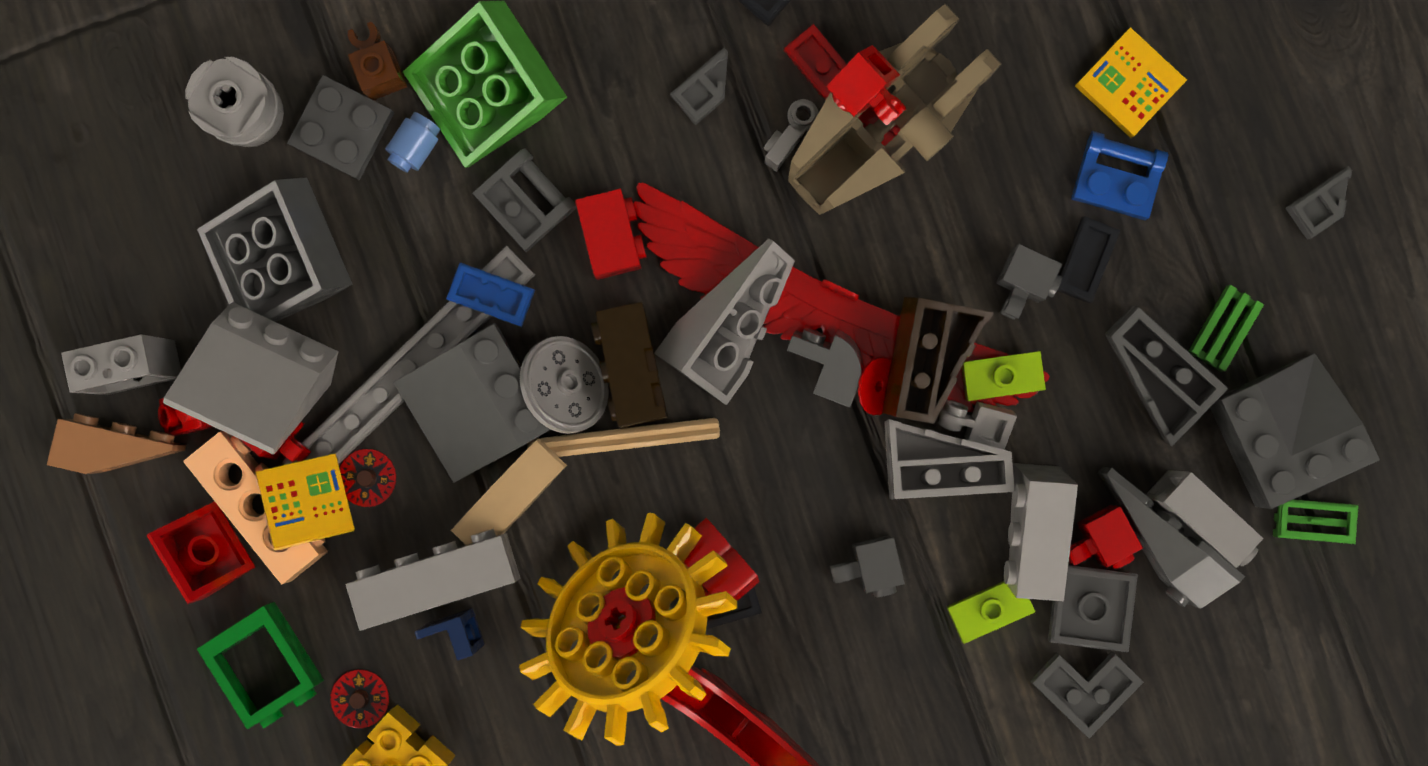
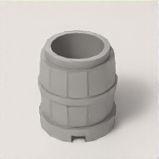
M225 57L226 59H218L214 62L209 60L202 63L191 74L185 89V98L188 99L191 119L203 131L233 146L256 147L271 140L279 131L284 116L283 104L274 85L248 62L235 57ZM235 97L237 99L236 103L233 106L229 105L230 101Z

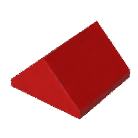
M215 501L146 535L187 604L209 597L255 568L254 563Z

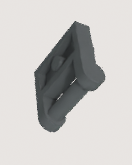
M526 148L516 153L473 192L474 196L525 252L529 251L577 208L576 203L571 197L565 198L532 161L534 157ZM521 171L553 206L554 209L546 216L513 181L512 177L516 173Z

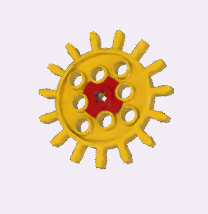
M647 513L639 542L626 543L625 529L614 519L606 521L608 549L592 557L587 550L572 541L567 547L579 569L570 577L566 584L562 586L556 580L546 577L539 579L537 584L548 595L556 599L549 619L534 618L522 620L520 628L532 636L546 637V652L520 664L519 668L522 674L532 680L550 672L553 673L556 681L533 704L537 710L551 717L571 696L578 699L563 731L573 737L583 740L597 710L607 712L604 738L616 746L624 745L627 712L643 708L649 725L661 733L669 728L666 714L660 702L662 697L677 685L687 695L700 701L707 695L699 681L688 675L699 652H705L713 656H729L730 647L713 635H705L707 616L737 609V600L726 591L705 596L702 588L704 582L728 565L714 550L691 567L684 563L702 537L689 524L685 523L669 547L665 549L659 546L665 522L655 513ZM620 570L618 576L612 580L613 575ZM649 583L647 590L640 595L642 588ZM679 597L676 606L669 610L672 601ZM599 604L597 611L591 615L592 610ZM658 633L655 642L648 646L652 636ZM578 639L576 646L570 651L572 644ZM607 654L604 663L598 667L600 659ZM636 670L634 678L627 683L630 673Z

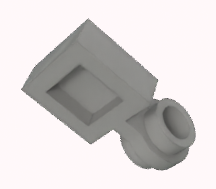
M806 99L793 102L787 113L790 125L783 134L776 130L763 149L768 152L764 163L777 172L800 142L803 134L809 131L819 112L813 102ZM800 110H805L809 113L810 118L806 121H801L797 118L796 113Z
M946 400L938 415L940 418L938 424L952 431H960L962 426H967L964 435L966 440L1005 450L1017 418L1013 410L977 401L972 415H968L967 406L956 401Z

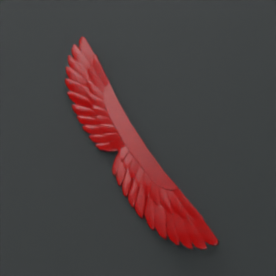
M638 183L636 187L637 192L645 204L635 201L633 204L636 215L646 222L638 223L639 230L644 236L653 241L647 243V248L656 256L667 260L662 261L660 266L668 273L682 278L678 281L679 285L692 291L704 293L705 295L701 296L700 299L705 297L759 248L686 202H680L646 183ZM792 267L778 304L770 307L764 327L767 328L766 333L773 335L783 333L780 338L790 341L796 330L803 332L804 328L812 330L822 328L823 334L826 335L825 341L829 343L833 342L837 330L843 331L859 347L864 369L870 361L877 357L887 358L892 361L900 316L858 299L859 295L828 280H817ZM974 343L976 347L971 356H967L965 361L1007 356L1008 354ZM960 369L956 376L958 380L947 400L959 402L968 407L967 412H973L974 408L972 405L975 406L977 401L997 406L995 403L1005 406L1017 405L1019 401L1014 396L1030 398L1036 395L1038 391L966 401L962 369ZM1043 371L1044 380L1047 382L1050 376L1047 372Z

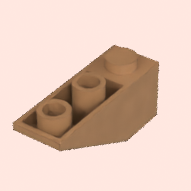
M74 413L73 419L57 420L47 465L83 474L102 473L185 451L186 445L173 442L175 435L151 430L150 435L145 436L136 433L137 426L112 422L111 427L98 425V417Z

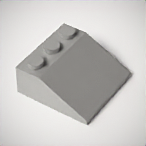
M231 302L211 323L166 393L163 403L274 455L331 385L339 351Z

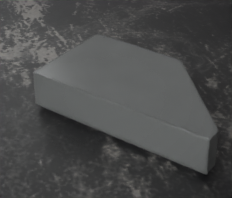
M725 48L721 49L670 93V97L695 125L725 100L728 51Z
M1349 166L1343 168L1285 208L1307 240L1344 217L1348 179L1352 175V170Z

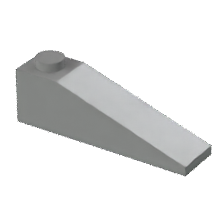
M767 239L676 322L654 354L727 405L751 370L754 361L749 358L757 339L763 340L767 331V328L763 326L770 307L778 304L795 260L773 240Z

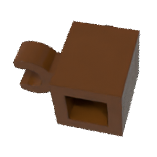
M368 22L367 26L370 30V36L365 41L358 40V36L353 29L348 30V39L358 50L348 54L362 92L368 98L376 100L408 86L394 51L385 40L380 42L379 30L372 22Z

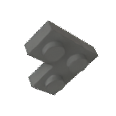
M1112 652L1086 679L1056 653L1030 680L1089 739L1144 683Z

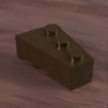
M904 297L882 413L934 424L958 380L956 378L967 356H971L976 347L974 343L984 324L990 321L994 312L923 298Z
M643 302L596 311L597 321L591 322L595 344H602L605 359L600 360L599 364L603 382L610 383L612 398L607 400L612 422L617 421L618 427L624 428L668 418Z

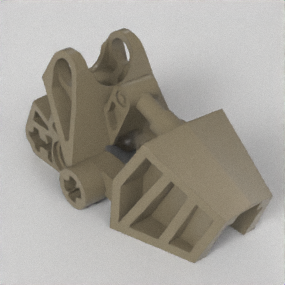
M947 4L936 10L904 42L879 51L900 74L887 88L888 90L894 85L896 89L892 95L896 96L906 107V110L896 120L886 125L879 119L874 124H869L864 128V123L858 118L864 111L853 117L850 112H845L836 105L832 97L833 94L830 92L791 160L788 181L819 215L905 173L906 169L900 164L899 160L913 147L926 161L930 160L954 137L951 131L979 87L1001 66L1002 63L989 49H986L957 75L950 60L934 50L937 44L951 32L960 20ZM897 125L901 130L884 146L881 143L884 140L883 136Z

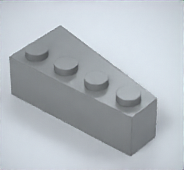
M494 529L472 535V544L457 548L456 541L432 548L433 556L419 560L418 554L414 553L395 559L396 567L381 571L379 565L355 572L357 580L345 585L359 631L515 583L521 578L507 533L496 536Z

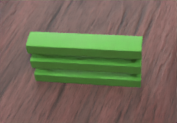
M1232 285L1226 286L1188 352L1220 372H1225L1264 304L1252 300L1251 296L1246 293H1240ZM1231 299L1237 301L1208 352L1205 353L1202 351V348ZM1247 307L1248 310L1241 320L1239 326L1234 332L1232 338L1227 344L1219 360H1217L1215 357L1217 356L1219 350L1224 344L1226 338L1231 332L1233 326L1238 320L1243 309Z
M1290 500L1279 505L1277 514L1274 513V521H1277L1276 529H1273V537L1356 544L1358 505ZM1288 507L1348 512L1347 520L1288 515ZM1287 522L1347 527L1346 535L1287 530Z

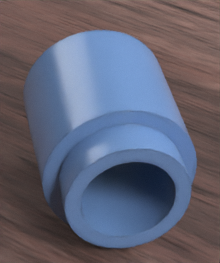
M414 112L410 119H404L386 146L385 150L391 154L387 160L408 173L410 168L418 171L438 142L436 136L440 128L423 115Z

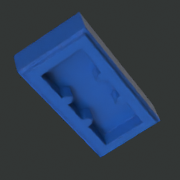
M459 263L446 299L522 327L535 290Z

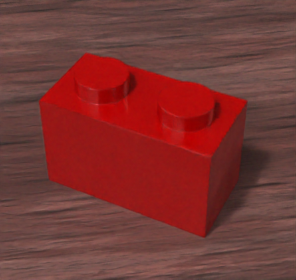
M617 189L575 200L594 277L599 280L642 269L640 259L647 256L641 235H633L630 221L637 220L632 197L624 199L622 190Z

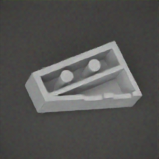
M890 419L884 421L889 499L1015 492L1011 451L959 439Z
M1013 463L1015 492H1012L1011 523L1008 530L1010 549L1009 560L1005 562L1004 582L1008 584L1016 598L1064 601L1078 484L1059 466Z

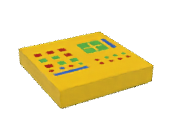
M1130 27L1083 76L1075 87L1124 133L1132 138L1187 79Z
M336 453L256 471L274 551L354 531Z

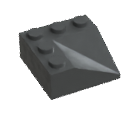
M1315 353L1225 392L1210 407L1255 507L1273 509L1380 460L1364 424Z

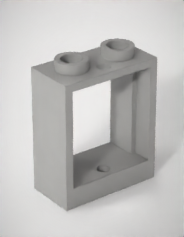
M142 334L61 353L70 393L110 395L175 380L181 372L175 340Z
M1168 470L1146 494L1154 502L1152 508L1156 512L1162 510L1183 524L1182 527L1185 531L1182 535L1186 538L1191 536L1200 543L1204 541L1235 568L1239 565L1244 566L1248 564L1258 553L1256 546L1264 538L1192 472Z

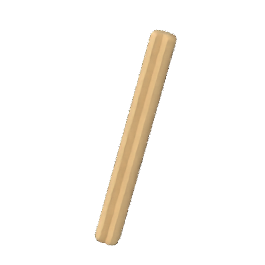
M708 418L539 439L558 457L717 439L720 436L718 419ZM536 438V439H534V440L528 442V443H527V449H528L538 438Z

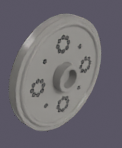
M550 337L534 345L523 360L520 370L522 396L530 412L544 426L556 432L570 434L588 429L601 418L608 402V383L603 382L599 359L586 345L569 337Z

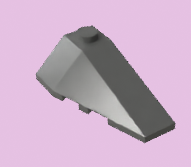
M1102 467L1097 472L1116 506H1121L1157 576L1169 587L1165 593L1180 606L1185 607L1189 604L1201 609L1244 579L1245 576L1207 543L1204 541L1200 543L1191 536L1186 538L1182 535L1185 531L1182 527L1183 524L1173 516H1169L1162 510H1159L1157 513L1151 508L1154 502L1113 468Z

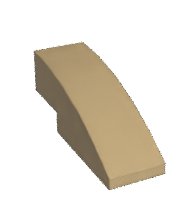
M538 438L488 489L451 531L465 545L472 544V535L494 529L496 536L504 534L567 465Z

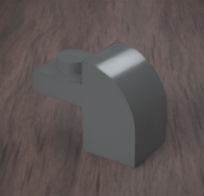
M804 328L803 332L796 330L792 335L787 351L824 364L813 394L850 408L863 371L862 355L855 341L840 330H837L832 343L826 342V335L809 328Z

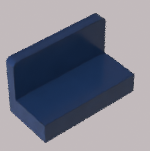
M473 608L431 621L414 632L416 639H421L447 630L457 661L473 656L485 645Z

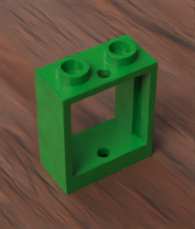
M275 602L261 607L197 648L200 656L247 730L257 723H260L263 729L284 716L281 711L282 707L293 701L296 707L300 706L317 695L313 687L324 681ZM266 627L301 684L258 711L223 656V653L258 630Z

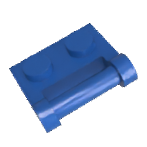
M1092 131L1086 144L1071 199L1141 220L1149 219L1160 178L1168 160V152L1155 149L1154 152L1105 139L1104 134ZM1101 153L1148 167L1146 176L1143 177L1096 163L1098 155Z

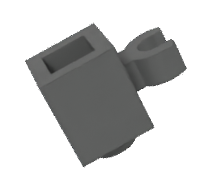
M1020 244L1012 248L996 284L1011 290L1000 314L1015 320V318L1018 319L1021 315L1027 298L1037 303L1046 300L1047 296L1052 298L1062 281V276L1058 275L1062 264Z
M890 535L852 544L856 560L830 566L833 582L841 583L860 577L863 590L866 593L873 592L874 597L894 594L897 592L896 586L905 584L895 540Z

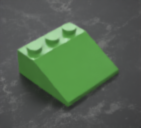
M479 1L403 71V74L465 168L475 164L540 121L567 98L505 1Z

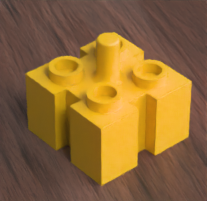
M397 704L367 736L374 744L372 745L368 740L364 741L341 766H448L456 755L433 735L426 742L418 736L415 731L421 724Z

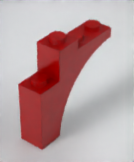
M692 666L688 672V675L699 681L707 694L702 701L687 695L678 685L661 698L717 737L751 766H820L770 717L752 708L723 679L704 668L699 670Z

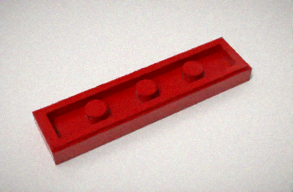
M813 24L789 43L783 51L826 101L830 94L826 86L847 64ZM872 106L858 117L864 123V128L879 120ZM895 125L883 136L884 140L881 143L886 146L901 129Z

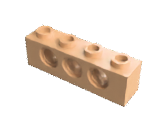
M220 431L183 462L280 584L291 582L328 552L323 546L325 538L274 551L265 512L259 515L252 506L254 497L260 494L256 471L269 468L263 463L258 464L250 454L252 450L240 439ZM234 463L242 470V478L237 485L232 483L228 476L229 469Z

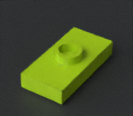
M1041 351L965 361L961 367L966 401L1046 390Z
M1004 581L946 606L963 644L1035 613L1030 599L1016 598L1008 584H1005Z

